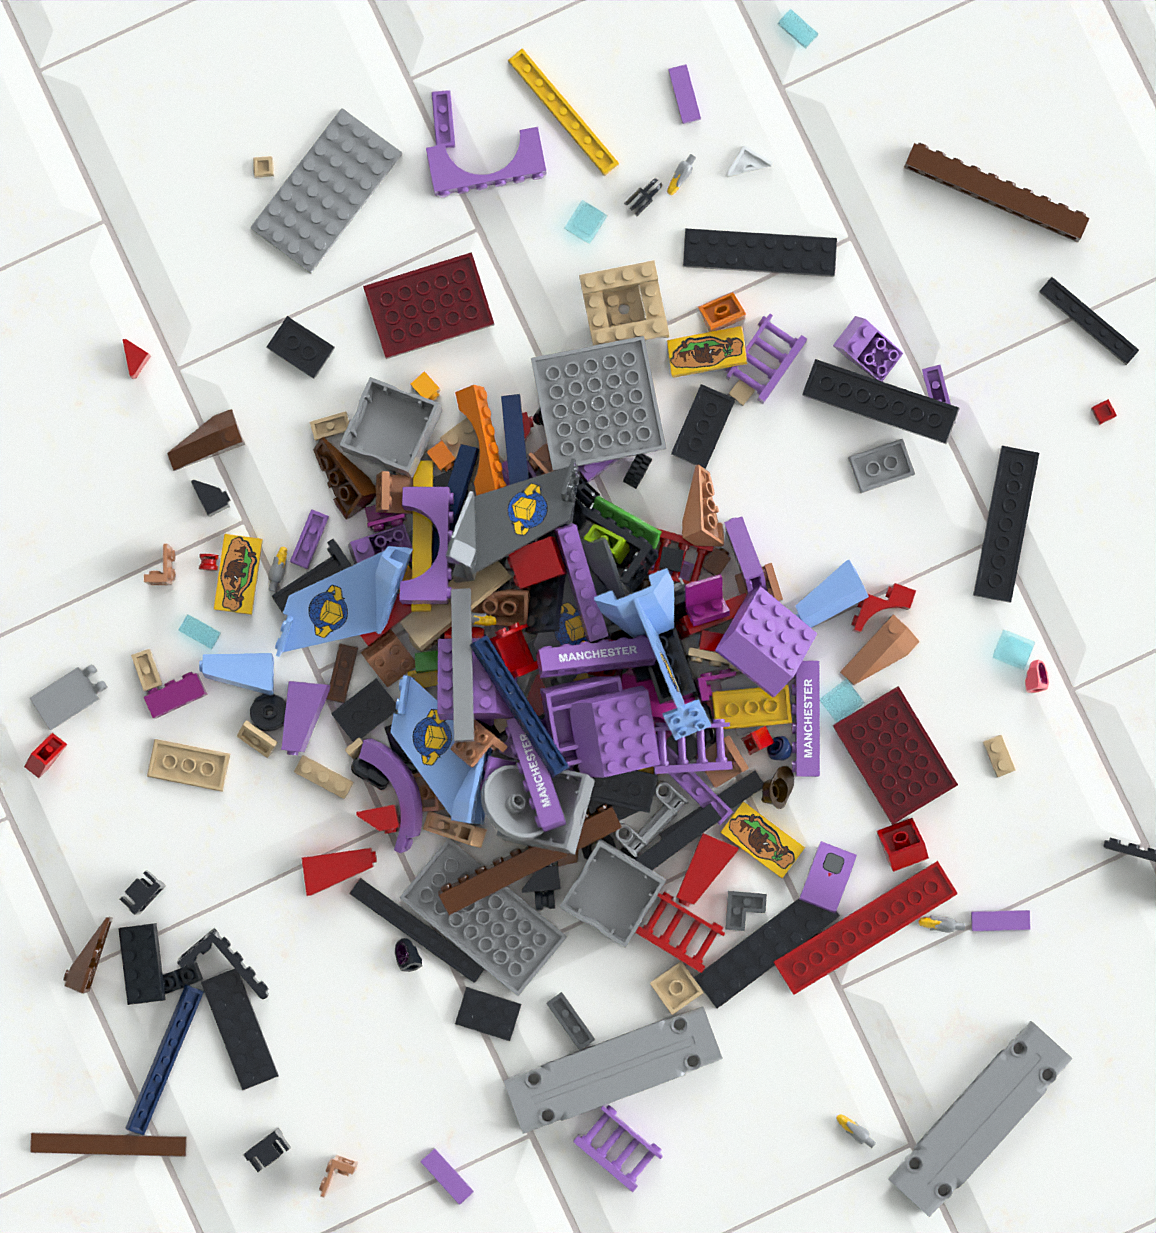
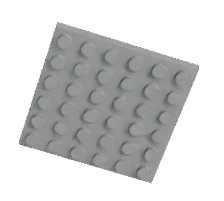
M644 336L531 358L553 471L570 466L571 459H575L576 465L579 467L666 450Z

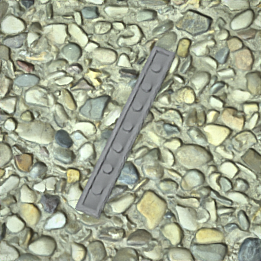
M451 589L454 742L474 741L472 648L470 647L472 644L471 589Z

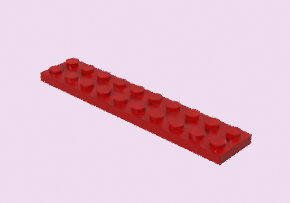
M936 861L775 960L774 964L793 995L958 893L940 863Z

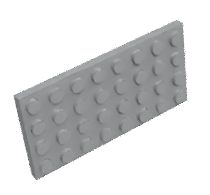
M341 108L250 228L309 273H312L403 153L345 109Z
M448 838L399 898L515 995L519 996L567 936L507 886L448 915L438 895V891L441 890L440 887L447 883L453 884L458 881L457 879L464 874L469 876L475 873L476 868L482 866Z

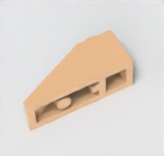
M428 811L423 830L479 848L482 847L487 829L469 823L453 821L450 817Z

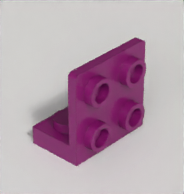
M376 505L364 508L368 521L367 527L374 532L383 531L386 526L390 525L396 527L407 521L406 514L377 513Z
M720 574L685 585V610L693 627L730 616V610L723 598V580Z
M731 669L720 670L718 675H712V672L700 674V678L696 680L700 694V703L709 701V697L712 696L711 685H707L706 682L735 677L736 671L731 672Z

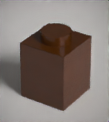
M715 547L702 568L713 576L721 574L731 560V557H729L730 553L722 547L720 549Z

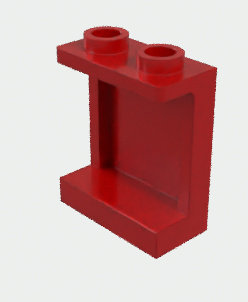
M548 537L526 545L507 557L508 564L515 573L513 576L514 582L520 589H525L528 586L567 574L555 537Z
M519 622L508 626V631L506 628L495 632L496 636L489 638L514 679L538 669L537 661L534 662L522 633V629L528 627L527 623L521 626Z

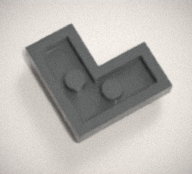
M728 891L725 930L745 931L746 912L766 913L767 894Z

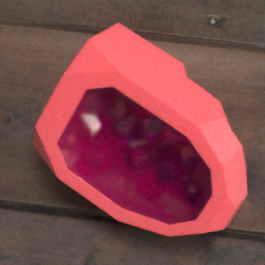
M1033 660L1029 665L1025 679L1026 692L1028 693L1045 691L1049 685L1045 664L1041 660Z

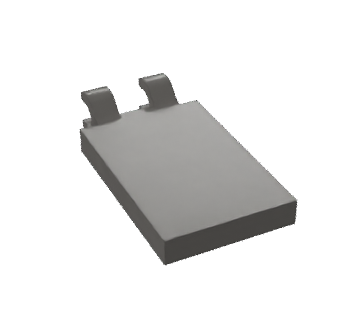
M89 665L83 671L80 667H77L30 697L49 730H53L98 701L99 697L97 694L108 688L104 681L101 680L93 685L88 678L97 672L94 665Z

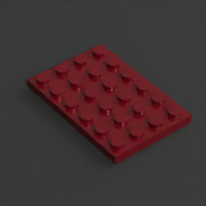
M472 252L363 286L386 359L495 325Z
M899 686L832 725L892 825L958 786V783Z

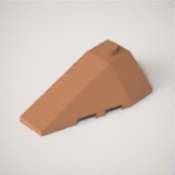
M700 465L695 466L682 520V536L695 546L722 547L724 546V530L722 523H718L716 513L719 512V508L715 506L712 498L715 492L709 471Z
M516 589L494 592L473 608L471 612L486 613L488 616L495 617L497 620L495 625L510 626L519 622L521 626L526 624L528 619L530 593L528 590Z
M893 614L840 673L855 685L906 657L920 641Z

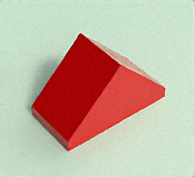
M122 339L129 375L132 379H136L151 355L131 341Z
M766 726L741 738L749 755L774 743Z

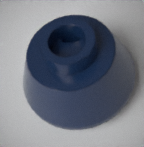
M785 736L773 738L774 743L767 747L768 757L778 761L788 759L792 753V746Z

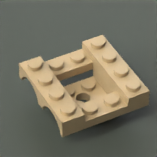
M655 260L579 275L593 346L644 336L645 340L669 337ZM621 305H627L630 311L627 314H621L618 310Z

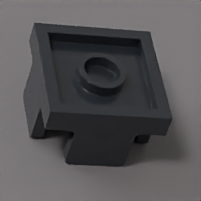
M145 870L143 874L153 882L152 885L144 878H137L125 891V894L135 904L125 896L119 899L134 915L141 914L166 886L148 870Z
M279 1128L243 1154L257 1172H260L263 1168L255 1156L264 1167H267L284 1153L276 1140L280 1142L285 1151L291 1148Z

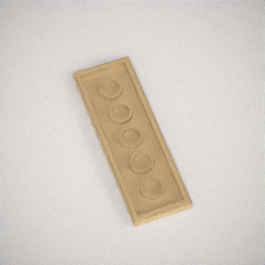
M497 561L478 571L474 581L457 583L452 579L448 587L452 589L470 588L472 610L512 577L502 564ZM448 599V604H432L430 612H412L400 622L421 650L452 626L451 599Z

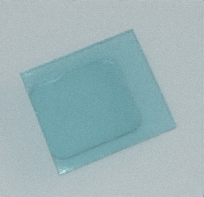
M581 200L564 229L590 244L608 215L586 201Z
M1003 629L992 658L1025 670L1035 641Z
M847 679L820 698V702L836 723L849 716L865 703Z

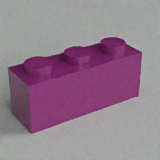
M189 672L182 676V680L177 682L171 680L165 683V687L160 690L154 688L148 691L147 696L143 698L152 717L156 719L208 695L199 674Z

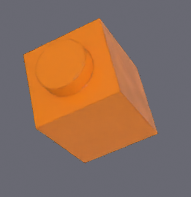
M440 441L427 451V454L440 472L444 470L448 472L454 467L456 459L443 441Z

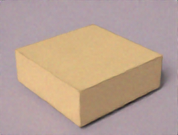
M272 156L253 158L255 178L274 176Z
M739 379L728 395L735 398L743 406L755 390Z
M358 738L345 749L353 759L360 755L363 740Z

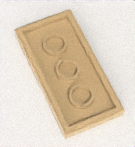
M155 739L147 777L223 792L231 754Z

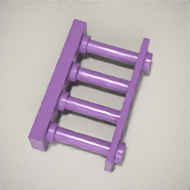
M772 314L762 317L758 323L760 328L745 348L747 362L768 375L767 378L770 379L768 384H759L737 369L738 366L728 367L725 371L728 373L726 376L727 380L734 375L756 390L759 395L757 400L762 404L767 400L807 342V338L803 335L799 339L793 338L770 322L773 317ZM765 328L789 344V347L792 349L788 355L781 353L759 338ZM754 344L779 360L778 362L781 365L777 370H772L748 353Z
M713 719V723L708 727L716 728V762H708V759H706L703 729L696 732L698 750L696 763H689L686 760L685 737L677 739L679 760H677V764L670 765L669 761H667L665 731L670 729L666 722L655 723L654 730L658 731L660 765L653 766L654 774L732 769V761H727V757H725L723 727H730V723L725 722V719Z
M605 1105L601 1106L604 1114L586 1135L581 1137L578 1134L573 1142L631 1192H634L638 1187V1184L635 1183L637 1181L636 1178L655 1155L659 1159L663 1157L660 1153L662 1149L654 1142L652 1144L648 1143L616 1116L617 1111L610 1105L607 1107ZM611 1117L619 1126L601 1148L595 1149L591 1145V1140ZM626 1130L634 1139L616 1160L609 1161L606 1158V1153ZM640 1143L643 1144L649 1151L631 1173L625 1174L620 1170L622 1168L621 1165Z

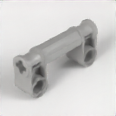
M657 781L654 795L664 805L638 833L625 823L620 824L622 828H627L626 836L619 837V830L613 832L614 836L635 858L678 815L677 812L682 806L689 803L687 799L665 781ZM661 786L667 787V792L664 795H659L658 793Z

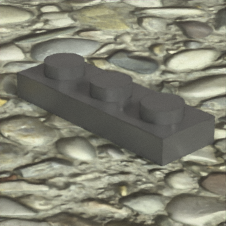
M560 992L546 1002L579 1051L595 1040L563 992Z

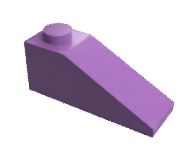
M941 364L922 369L928 396L951 405Z

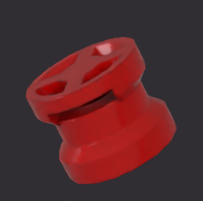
M199 554L201 559L199 570L218 571L216 561L219 559V555Z

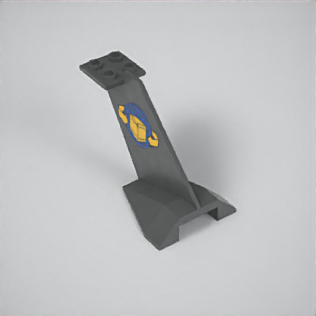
M571 459L570 466L481 495L475 496L474 492H469L446 552L447 561L455 564L452 574L454 582L474 581L478 571L569 522L574 506L575 492L573 489L580 480V474H578L579 467H577L575 459Z
M585 536L580 538L596 595L599 596L613 591L617 600L626 597L607 539L601 537L587 542L583 539ZM567 574L565 577L559 631L538 633L533 643L537 653L539 649L545 646L556 648L564 644H571V646L579 645L582 642H590L591 644L598 643L604 639L601 638L592 642L586 639ZM602 614L607 632H609L607 627L611 626L614 622ZM578 674L555 676L550 682L552 686L573 682Z

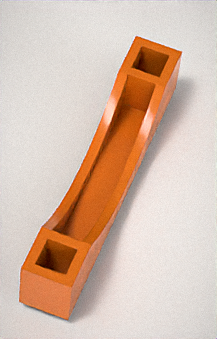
M471 385L456 391L458 408L472 423L479 441L480 461L474 480L476 495L506 487L485 388Z

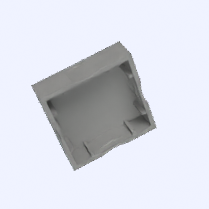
M370 377L359 400L357 411L350 420L339 446L345 453L413 478L443 409L438 402L417 394L401 391L393 385Z
M565 770L553 778L551 776L567 825L543 832L530 840L512 839L503 835L498 830L496 835L507 842L575 855L595 780L587 774Z
M600 839L559 907L582 922L593 925L602 934L626 948L667 879Z

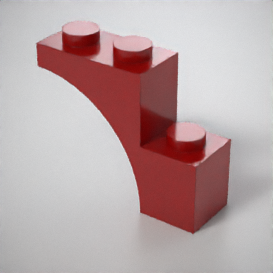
M894 583L892 587L889 586L885 597L888 600L868 594V598L858 602L857 607L860 610L858 615L854 614L851 626H854L852 631L861 633L866 622L874 614L884 609L902 608L909 610L916 590Z

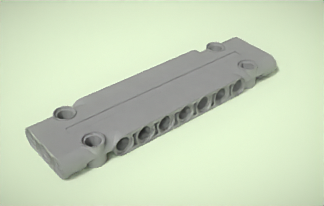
M704 1006L550 1061L539 1068L504 1080V1084L519 1126L524 1134L679 1078L687 1072L722 1060L723 1057ZM677 1019H682L685 1023L684 1027L680 1030L674 1028V1022ZM696 1056L698 1058L697 1065H688V1058ZM537 1074L540 1079L539 1082L536 1084L530 1083L528 1080L529 1075ZM549 1110L552 1112L553 1117L551 1120H544L542 1113Z
M1030 1021L1017 1037L1010 1041L1007 1048L1001 1050L919 1140L914 1147V1151L906 1156L904 1162L888 1180L928 1217H931L941 1204L951 1197L952 1192L965 1183L1047 1091L1046 1088L1056 1080L1060 1072L1073 1058L1034 1022ZM1016 1043H1021L1023 1046L1020 1053H1015L1013 1050ZM1050 1069L1051 1077L1047 1080L1043 1079V1071ZM913 1158L919 1161V1165L916 1168L909 1167V1162ZM941 1185H946L948 1188L947 1192L940 1195L938 1188Z

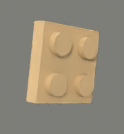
M682 961L650 982L672 1015L704 993Z

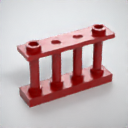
M658 529L662 531L659 541L661 542L658 552L659 558L655 562L654 570H650L647 575L661 571L659 566L662 548L668 547L673 542L678 544L679 549L684 550L683 562L686 551L690 547L697 549L698 555L691 580H682L685 585L698 581L705 555L712 553L714 546H695L685 540L680 534ZM673 571L671 578L674 583L680 582L679 576L681 572Z
M665 891L663 894L658 893L657 896L661 898L660 903L648 923L643 925V927L638 926L635 933L702 973L705 965L702 964L704 961L702 959L717 934L725 935V932L722 931L724 927L716 922L710 924L672 901L674 897ZM669 903L678 908L664 934L657 937L652 934L653 928ZM686 913L695 920L680 945L673 947L669 944L671 941L669 939ZM702 923L709 927L711 931L696 956L693 955L691 958L685 954L687 952L686 948Z

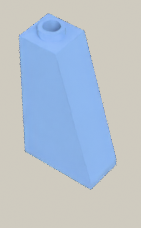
M850 560L845 561L795 606L798 611L796 616L810 628L869 597Z
M272 653L203 654V660L199 661V671L207 679L267 695H274V657Z

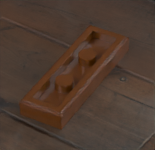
M339 644L327 700L343 704L346 702L359 648Z

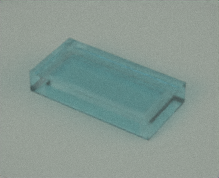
M792 9L778 22V25L805 49L819 35Z
M187 614L178 630L210 649H213L221 635V632Z

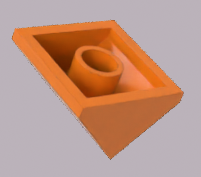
M733 292L698 307L709 332L726 328L744 320L746 317L743 307Z

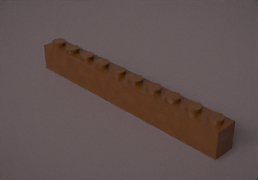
M914 143L903 168L1073 241H1080L1090 219L1086 217L1084 212L1079 210L1072 211L1063 203L1056 204L1051 202V199L1047 196H1037L1028 188L1021 189L1016 187V184L1012 181H1002L993 173L986 174L981 172V169L977 166H967L958 158L951 159L946 157V154L942 151H932L923 143Z
M611 804L600 805L596 808L595 812L591 814L589 812L586 813L576 851L622 828ZM528 845L522 849L516 848L509 852V856L505 858L500 856L492 861L493 864L487 867L482 865L475 869V873L469 876L464 874L453 884H444L440 887L441 890L438 891V895L448 915H451L569 854Z

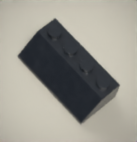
M674 621L673 629L658 635L682 698L685 700L700 694L677 624ZM656 659L655 664L648 666L659 703L674 702Z

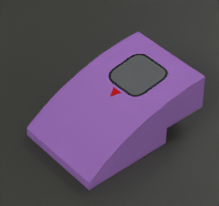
M821 841L808 871L799 900L836 913L857 855Z

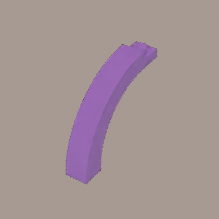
M366 739L363 741L359 758L377 767L394 787L401 811L400 829L394 851L398 853L406 852L413 844L412 838L420 835L422 827V801L418 785L409 767L397 753L375 739Z

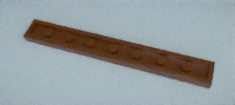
M32 1132L30 1153L185 1157L187 1136Z

